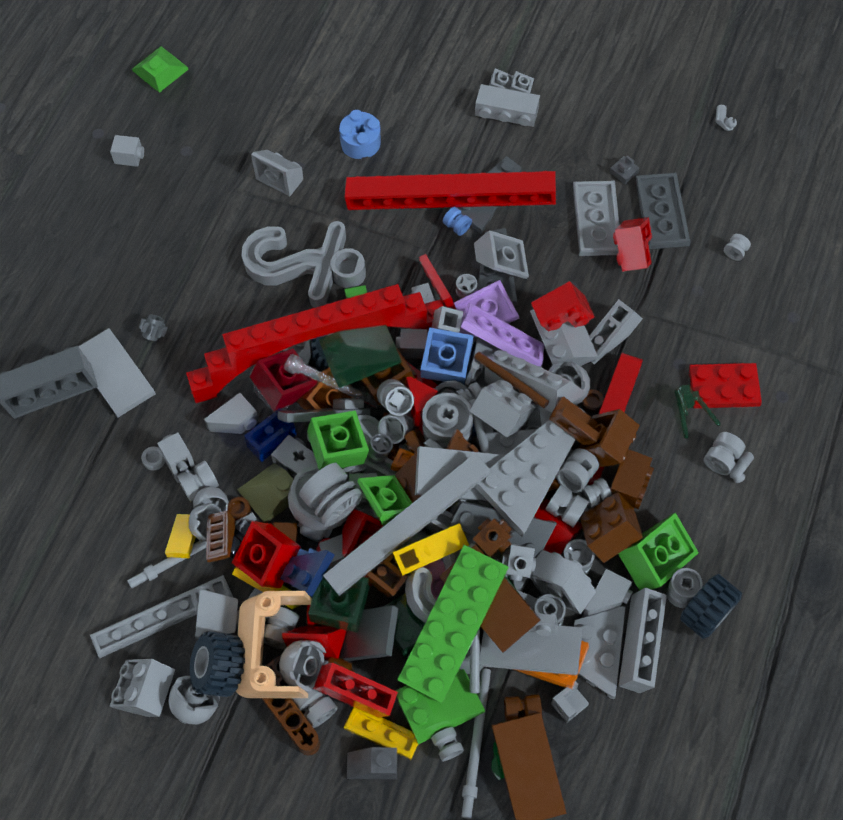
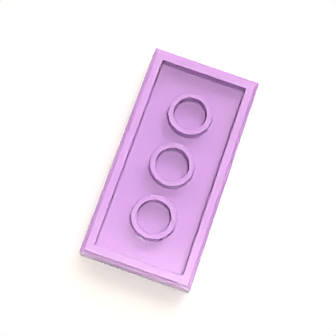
M468 303L464 311L461 328L515 357L522 358L531 364L541 367L544 343L472 303Z

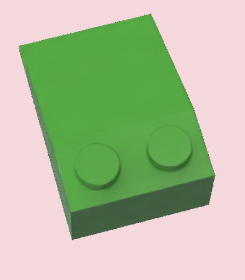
M673 513L643 532L642 539L618 554L640 591L644 588L652 590L661 587L677 570L684 567L699 552L677 514Z
M464 669L458 671L443 703L408 685L396 690L398 692L397 700L418 745L431 739L433 735L446 728H454L485 713L477 693H470V680Z

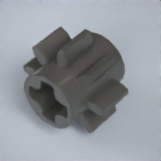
M149 314L146 319L142 318L139 325L141 332H143L142 336L151 341H157L161 336L165 337L168 328L165 326L162 317Z

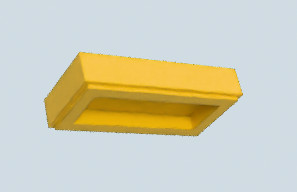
M177 514L165 550L167 557L190 558L196 538L189 529L190 515Z

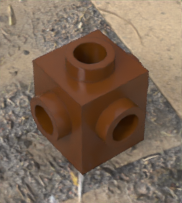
M488 518L478 527L480 532L473 538L481 549L491 557L497 551L503 553L512 544L509 541L513 537L510 533L512 528L503 519L498 521L497 518H494L491 521ZM494 531L498 534L497 540L492 538Z

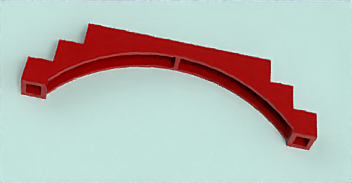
M396 284L222 334L226 348L205 353L208 366L187 372L194 400L196 403L216 398L217 394L230 381L256 364L258 360L316 337L368 327H404L409 329H427L428 332L429 327H432L435 310L442 306L444 307L441 299L425 304L420 292L403 296L399 285Z

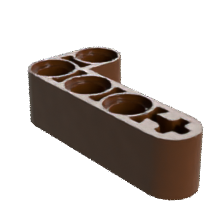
M280 655L266 666L275 673V686H286L287 683L282 679L278 671ZM261 698L302 754L309 756L319 750L320 740L317 732L291 698H283L285 699V704L280 708L273 706V702L278 698ZM292 717L300 719L299 724L295 727L287 725L288 720ZM303 731L309 740L312 739L313 744L311 746L304 743L301 736Z

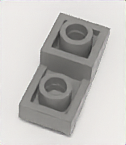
M495 68L489 86L530 93L534 78L517 71L514 75H510Z

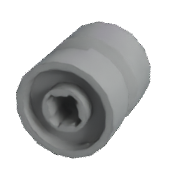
M388 379L377 390L378 401L391 414L402 416L412 409L414 404L413 394L400 381Z
M410 411L402 416L390 413L380 420L378 432L388 435L392 439L393 444H397L404 440V436L410 431L415 430L417 426H414Z
M721 432L714 441L713 447L705 455L704 462L712 471L721 475H728L736 465L734 460H738L741 457L746 446L736 435Z
M575 449L556 475L559 484L568 488L573 493L581 492L589 482V479L598 470V460L591 452L585 449Z
M205 460L195 465L193 471L187 469L176 475L190 502L194 500L195 495L202 488L219 487L212 470Z
M560 485L545 510L555 517L562 516L563 522L574 527L589 501L579 495L572 496L571 490Z
M576 539L566 545L563 558L578 561L583 566L582 570L585 575H588L595 558V553L587 546L585 540Z
M682 568L673 574L666 590L670 603L679 608H685L703 586L699 573L690 568Z
M546 594L537 599L534 612L556 615L558 626H562L566 607L560 597L554 594Z
M280 607L275 615L266 617L265 620L268 624H265L264 644L277 649H285L287 646L282 639V633L295 629L299 616L289 609Z
M312 688V691H306L308 698H292L300 711H305V718L315 728L328 720L337 711L338 707L329 696L325 697L324 693Z

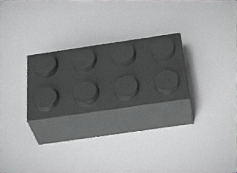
M77 345L75 347H68L59 353L44 356L38 361L25 363L14 370L0 373V404L15 419L97 388L98 384L91 363Z

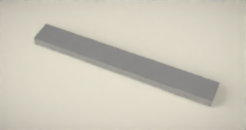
M474 453L323 576L340 596L491 474V470Z

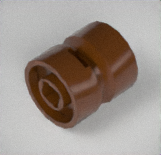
M525 695L523 699H520L519 696L504 697L505 721L538 712L542 715L540 695Z

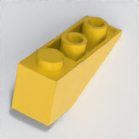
M459 523L393 552V555L402 575H405L461 550L464 545L469 546V543Z

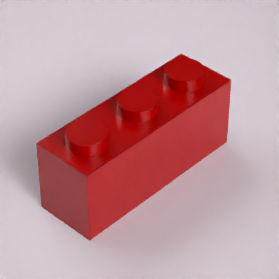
M335 663L321 666L313 688L378 718L390 716L398 693Z

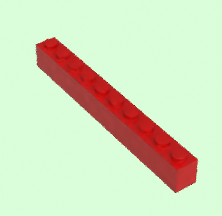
M555 171L346 177L345 201L348 210L556 205Z

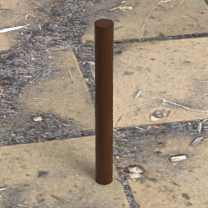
M480 351L475 354V360L503 380L509 382L514 388L527 395L542 408L547 407L549 400Z

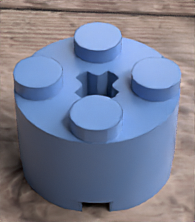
M353 110L341 121L339 127L340 143L346 155L354 159H362L363 157L373 156L379 150L381 143L380 122L373 115L361 112L360 110Z

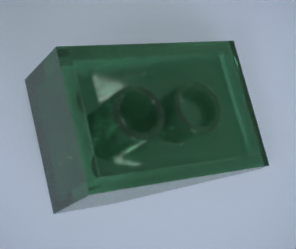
M386 325L338 331L319 339L332 375L339 388L402 362Z

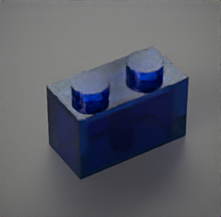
M280 408L244 435L247 447L260 462L268 458L288 435L291 437L296 436L293 422L287 423L278 419V411H282Z

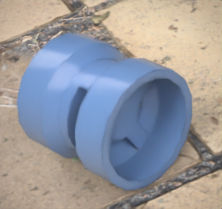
M452 207L443 218V224L447 227H452L453 231L459 236L463 235L472 223V219L467 215H462L461 210L457 207Z

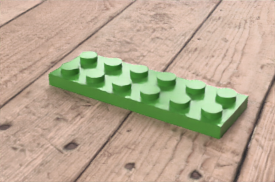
M466 545L463 546L398 681L441 703L444 702L509 569L508 566Z

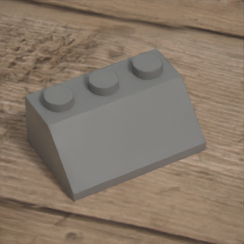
M534 309L530 311L553 365L561 361H569L582 366L598 359L585 326L575 328L567 321L559 329L548 332L540 325Z

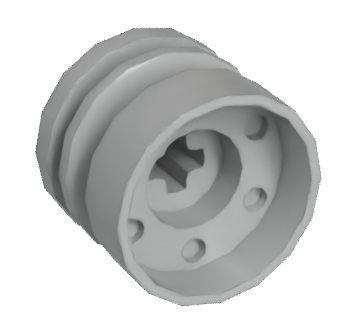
M337 463L329 464L319 470L303 485L299 496L308 507H317L315 515L321 518V522L326 527L332 526L348 516L364 496L359 488L356 489L353 481L345 483L348 475Z

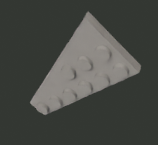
M549 420L489 468L491 474L474 486L521 537L529 527L575 439Z

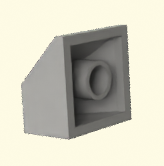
M489 230L474 243L477 262L493 270L524 279L529 277L523 240Z

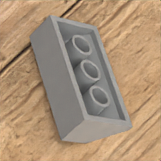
M498 350L488 356L492 361L549 400V404L544 409L553 412L561 397H565L573 403L584 395V391L572 381L549 372L540 366L531 364L522 358L515 357L506 351ZM485 367V382L492 384L498 380H503Z

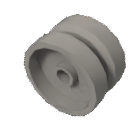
M441 393L433 396L423 408L422 421L425 440L427 441L431 438L443 449H446L454 431L458 429L469 442L473 433V413L470 412L472 408L470 403L464 397L455 393Z

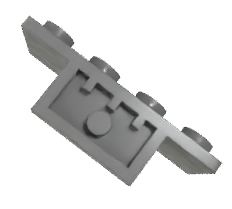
M536 613L541 621L504 653L484 631L479 664L483 667L577 675L582 628L558 626L556 615Z

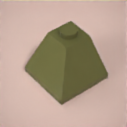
M273 463L237 490L249 502L250 507L263 523H267L289 507L288 494L293 478L285 469Z

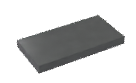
M677 173L636 176L635 184L642 218L649 217L652 238L648 242L649 249L690 246V237Z

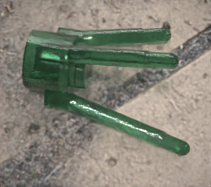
M689 385L680 386L675 390L674 393L677 399L684 438L687 439L689 437L685 416L688 415V409L695 405L696 400L717 426L721 425L717 417L702 400L698 391L693 392Z

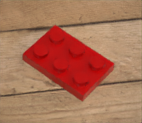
M756 363L689 366L693 408L761 406L762 400Z

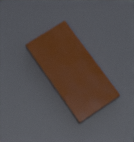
M478 544L472 547V549L486 555ZM454 564L439 576L444 583ZM504 577L481 627L504 653L538 624L541 619Z
M538 712L491 725L515 820H545L567 814L541 713Z

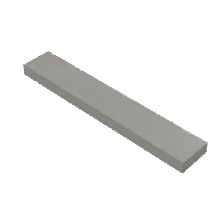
M224 575L198 586L201 587L213 583L217 594L233 597ZM190 591L91 634L90 637L98 657L102 658L197 615Z

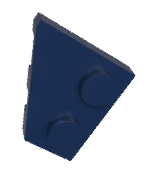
M328 550L291 557L280 579L313 596L335 554Z

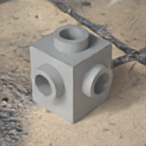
M511 544L504 553H501L499 562L509 567L506 573L508 574V579L522 581V577L530 578L531 572H534L536 567V558H533L535 548Z

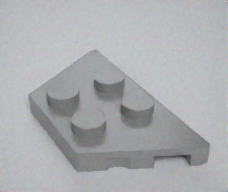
M624 606L584 617L574 622V627L582 628V641L589 643V649L578 676H582L593 687H598L611 699H615L625 615Z

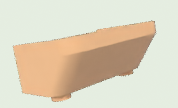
M266 591L245 600L241 604L238 636L243 642L242 648L245 649V654L243 655L245 664H243L244 673L241 674V683L238 684V689L236 690L240 696L244 698H308V693L299 686H275L276 676L274 671L267 666H262L265 617L275 615L281 605H314V600L305 591Z

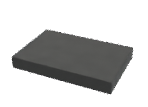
M392 605L341 613L339 627H347L339 657L347 661L392 656L398 608Z

